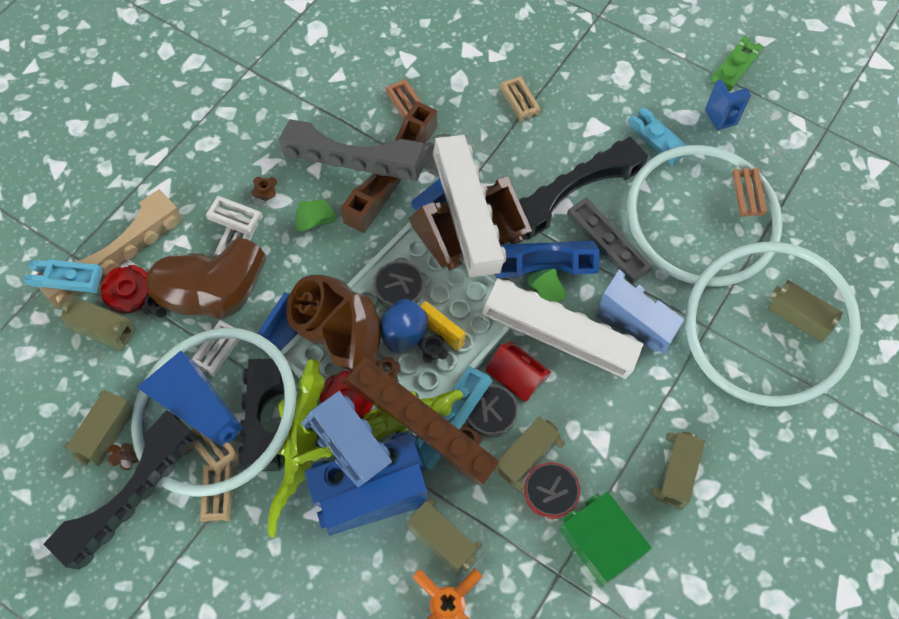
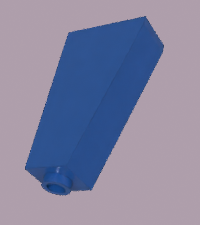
M179 351L138 385V388L146 395L220 446L232 441L237 433L243 429V426L195 361L183 351Z
M419 464L412 465L360 487L320 501L322 511L317 512L321 529L327 528L329 535H334L419 509L427 501V488Z

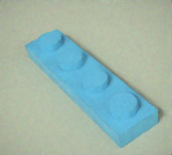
M468 366L452 389L460 390L463 393V397L461 400L453 403L450 414L444 416V418L460 430L493 380L490 376ZM418 438L417 441L425 466L432 471L441 455L421 438Z

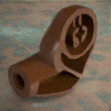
M243 238L232 240L223 252L214 259L203 253L170 255L161 258L153 264L148 271L146 286L150 297L157 304L170 311L183 315H205L224 319L240 311L252 294L265 264L266 255L257 244Z
M308 275L300 279L291 291L287 303L286 316L289 325L301 337L313 344L325 345L335 366L352 370L356 363L364 356L376 365L381 332L380 319L371 298L353 291L345 282L330 276Z

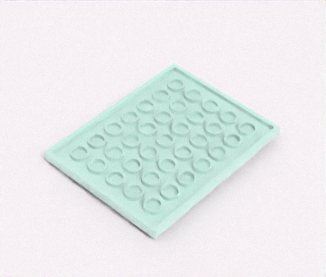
M409 222L347 285L353 291L371 298L381 320L383 312L392 305L383 301L377 295L374 287L375 277L379 270L387 264L406 262L415 266L423 278V289L418 298L413 300V302L421 306L427 301L466 332L464 346L459 351H456L444 341V349L448 351V356L444 360H432L431 363H425L422 360L423 353L418 344L411 350L399 354L390 351L385 346L382 338H380L377 361L383 360L384 357L394 358L395 362H398L401 367V371L395 380L410 392L415 391L419 399L433 398L451 391L468 366L477 369L513 328L482 315V311L497 280L496 276L491 274L470 278L465 260L462 261V266L449 271L447 267L441 268ZM427 327L426 334L422 339L428 336H435L436 334ZM299 333L280 351L287 360L292 373L299 379L309 359L319 361L320 374L324 377L325 381L333 374L335 376L341 371L348 370L335 366L325 345L313 344L301 337ZM386 367V368H385V371H389V370H390L389 367ZM408 429L407 431H405V432H407L408 434H409V433H412L415 437L417 436L416 434H414V433H413L412 431H410L409 429ZM396 432L384 436L383 439H377V442L384 443L392 440L391 437ZM395 452L391 453L397 459L398 454Z

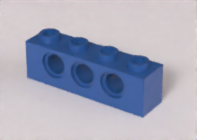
M401 432L391 437L392 440L384 442L383 444L387 447L389 453H397L398 458L395 463L387 465L364 484L419 464L421 472L426 471L416 437L412 433ZM335 460L332 462H317L312 465V469L305 471L313 504L320 508V501L357 487L345 472L343 480L338 484H334V476L338 472L343 471L336 464Z

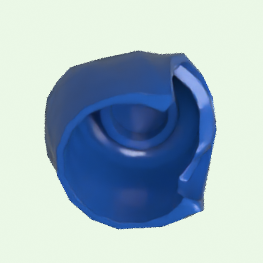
M401 299L395 302L383 312L380 320L381 338L385 346L390 351L399 354L415 347L426 334L428 327V317L424 310L408 299Z

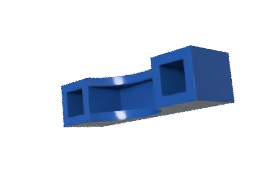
M594 241L500 245V247L505 249L506 262H503L500 273L495 275L496 278L523 277L526 273L552 268L569 272L573 275L599 273V248Z

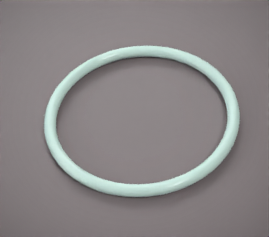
M704 145L680 146L653 157L635 176L627 198L629 227L634 240L644 255L668 275L694 285L700 275L691 274L671 265L659 256L647 242L637 218V198L640 187L648 174L660 164L675 157L707 155L730 162L742 170L744 168H749V170L755 168L738 155L720 148ZM759 172L763 193L768 201L772 215V233L769 242H780L783 228L781 207L773 188ZM764 252L755 263L738 273L712 277L706 286H728L747 280L760 272L771 261L776 252Z
M758 242L740 246L725 253L712 262L700 275L691 291L686 307L685 326L687 340L691 352L702 371L712 382L728 394L756 405L771 407L791 406L807 402L822 395L844 376L852 364L859 346L861 333L860 313L849 284L827 260L808 249L793 244ZM761 252H778L794 255L822 270L840 291L849 316L848 343L838 365L817 385L802 392L784 396H767L752 393L737 387L722 377L704 355L696 329V314L700 297L711 278L725 265L740 257Z
M218 328L198 333L170 349L146 376L145 380L179 351L185 352L194 346L211 340L231 338L248 341L263 349L274 360L284 384L285 403L279 428L270 445L251 466L232 478L208 485L185 484L167 476L158 482L163 488L174 493L193 497L222 494L238 488L258 475L281 449L288 436L295 414V381L290 366L283 354L274 344L261 335L238 328ZM139 390L134 403L131 421L132 442L139 462L145 446L142 424L144 409L148 399V395Z

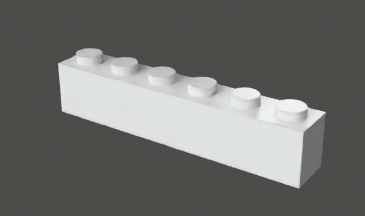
M465 135L436 138L433 156L469 277L500 273L503 262H506V252L504 247H500L498 241L499 230L497 225H493L492 208L485 200L486 191L484 185L480 184L478 165L474 164L472 160V147L470 144H467Z
M497 278L482 311V315L624 379L634 371L643 347V343L637 341L634 336L616 332L607 324H598L590 320L585 314L569 311L562 304L540 298V295L536 292L520 289L509 280Z

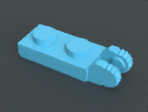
M646 108L638 111L640 118L633 115L628 119V124L658 154L672 148L687 146L657 118L655 119L653 113ZM684 156L672 158L670 160H667V162L671 165H674Z
M30 260L28 267L33 271L42 272L44 275L27 274L23 281L25 284L34 287L96 293L103 269L100 265L59 260Z

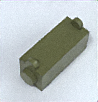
M787 280L782 288L777 285L769 297L773 302L768 310L821 342L833 331L843 315V312L790 280Z
M73 297L70 302L66 301L63 304L60 319L69 330L120 351L124 350L136 330L129 318L77 297Z
M105 389L104 391L101 390L98 400L70 442H67L64 446L65 449L74 453L72 456L74 460L85 466L89 462L96 466L101 464L108 453V448L114 444L133 413V407L128 400Z
M539 416L498 459L500 462L494 469V472L513 489L516 488L522 492L525 488L522 481L531 470L537 466L555 445L559 448L565 445V442L560 438L557 427L551 421H544Z
M669 432L666 435V440L672 443L659 489H651L650 495L655 497L656 501L683 510L691 498L705 440L699 439L697 435L691 432H677V434Z
M433 498L425 501L406 522L407 529L457 575L462 570L467 572L478 560L475 555L483 543L479 540L475 544L472 543L433 507L436 504Z

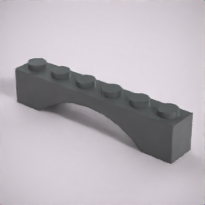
M289 119L278 139L283 155L292 159L296 158L313 163L328 164L334 167L365 171L381 176L386 175L402 180L418 181L427 161L425 146L421 142L399 139L377 146L346 145L324 136L312 123Z

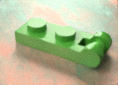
M744 35L735 49L713 74L711 81L715 83L717 80H722L727 90L731 92L759 57L764 46L759 43H752L750 38Z

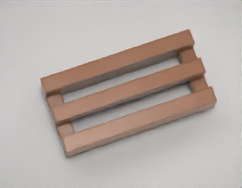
M406 79L386 87L388 97L403 119L408 112L393 90L396 91L408 111L413 106L400 87L403 86L414 104L416 101L422 103Z
M744 168L743 171L734 169L732 177L740 217L765 215L767 209L759 169L753 168L749 170V168ZM741 177H744L750 210L746 209ZM750 177H752V182H753V187H754L755 198H756V203H757V208H758V210L756 209V204H755V199H754V193H753V188H752V183H751V178H750Z

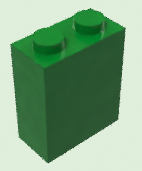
M606 492L601 497L598 493L593 495L584 503L586 507L583 510L577 512L575 509L568 513L562 519L564 523L559 530L601 587H604L652 549L609 492Z

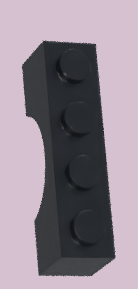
M272 358L248 359V369L243 371L244 385H247L246 394H242L241 400L242 410H245V420L240 421V424L243 426L240 435L244 437L243 446L238 448V461L242 463L245 469L251 466L264 453L275 436L261 426V415L266 404L274 397L284 393L281 373ZM276 454L262 471H280L281 455Z

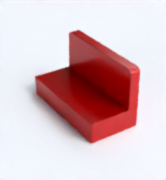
M512 341L501 345L486 367L488 374L524 402L531 398L537 387L545 382L552 373Z

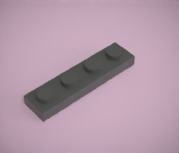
M587 197L568 209L567 215L591 241L596 243L599 250L618 270L625 273L624 277L631 284L651 271L652 265Z

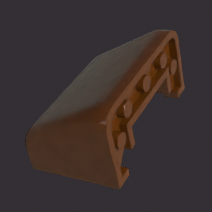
M505 176L497 179L494 185L484 186L486 203L490 204L492 208L493 225H497L499 230V244L503 245L508 242L510 244H518L524 241V235L532 230L509 177ZM433 202L422 206L408 218L412 228L441 268L447 267L450 271L463 265V253L447 202L442 204L440 202L434 204Z

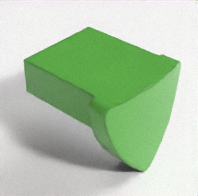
M325 199L300 201L295 216L296 231L311 230L319 225L334 223L337 215Z
M555 268L534 272L527 279L530 288L539 294L540 298L549 302L559 303L568 296L556 275Z

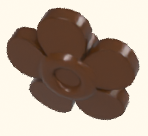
M123 443L121 447L114 444L108 448L110 456H108L107 462L111 466L119 464L122 470H130L133 463H137L139 460L135 451H132L133 446L128 443Z

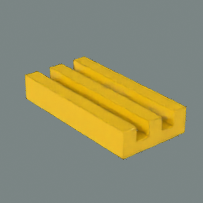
M425 301L420 307L428 317V328L436 335L442 336L444 341L453 349L459 351L464 346L466 332Z

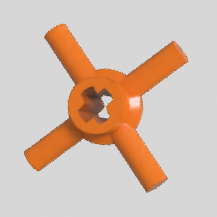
M475 568L456 588H439L421 569L413 575L412 578L431 596V615L427 619H470L464 613L466 607L464 596L483 577ZM445 599L447 602L450 599L453 600L454 610L450 611L447 609L443 611L442 600Z

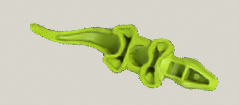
M315 359L307 361L299 379V392L296 398L292 426L285 442L277 453L285 457V476L269 511L267 533L272 538L276 535L278 520L283 507L304 481L305 471H307L311 461H307L304 464L293 463L291 458L316 448L317 433L311 427L306 430L301 425L307 415L318 406L317 401L325 389V380L320 374L319 361ZM285 399L281 400V402L279 403V413L281 418L283 415Z
M455 389L433 398H423L420 400L444 417L450 414L453 403L461 400L463 393ZM375 408L364 415V419L372 428L371 434L376 440L383 439L384 436L393 432L398 434L408 430V428L379 408ZM319 446L296 455L291 459L293 463L304 464L307 461H317L319 458H328L334 454L328 446L324 449Z

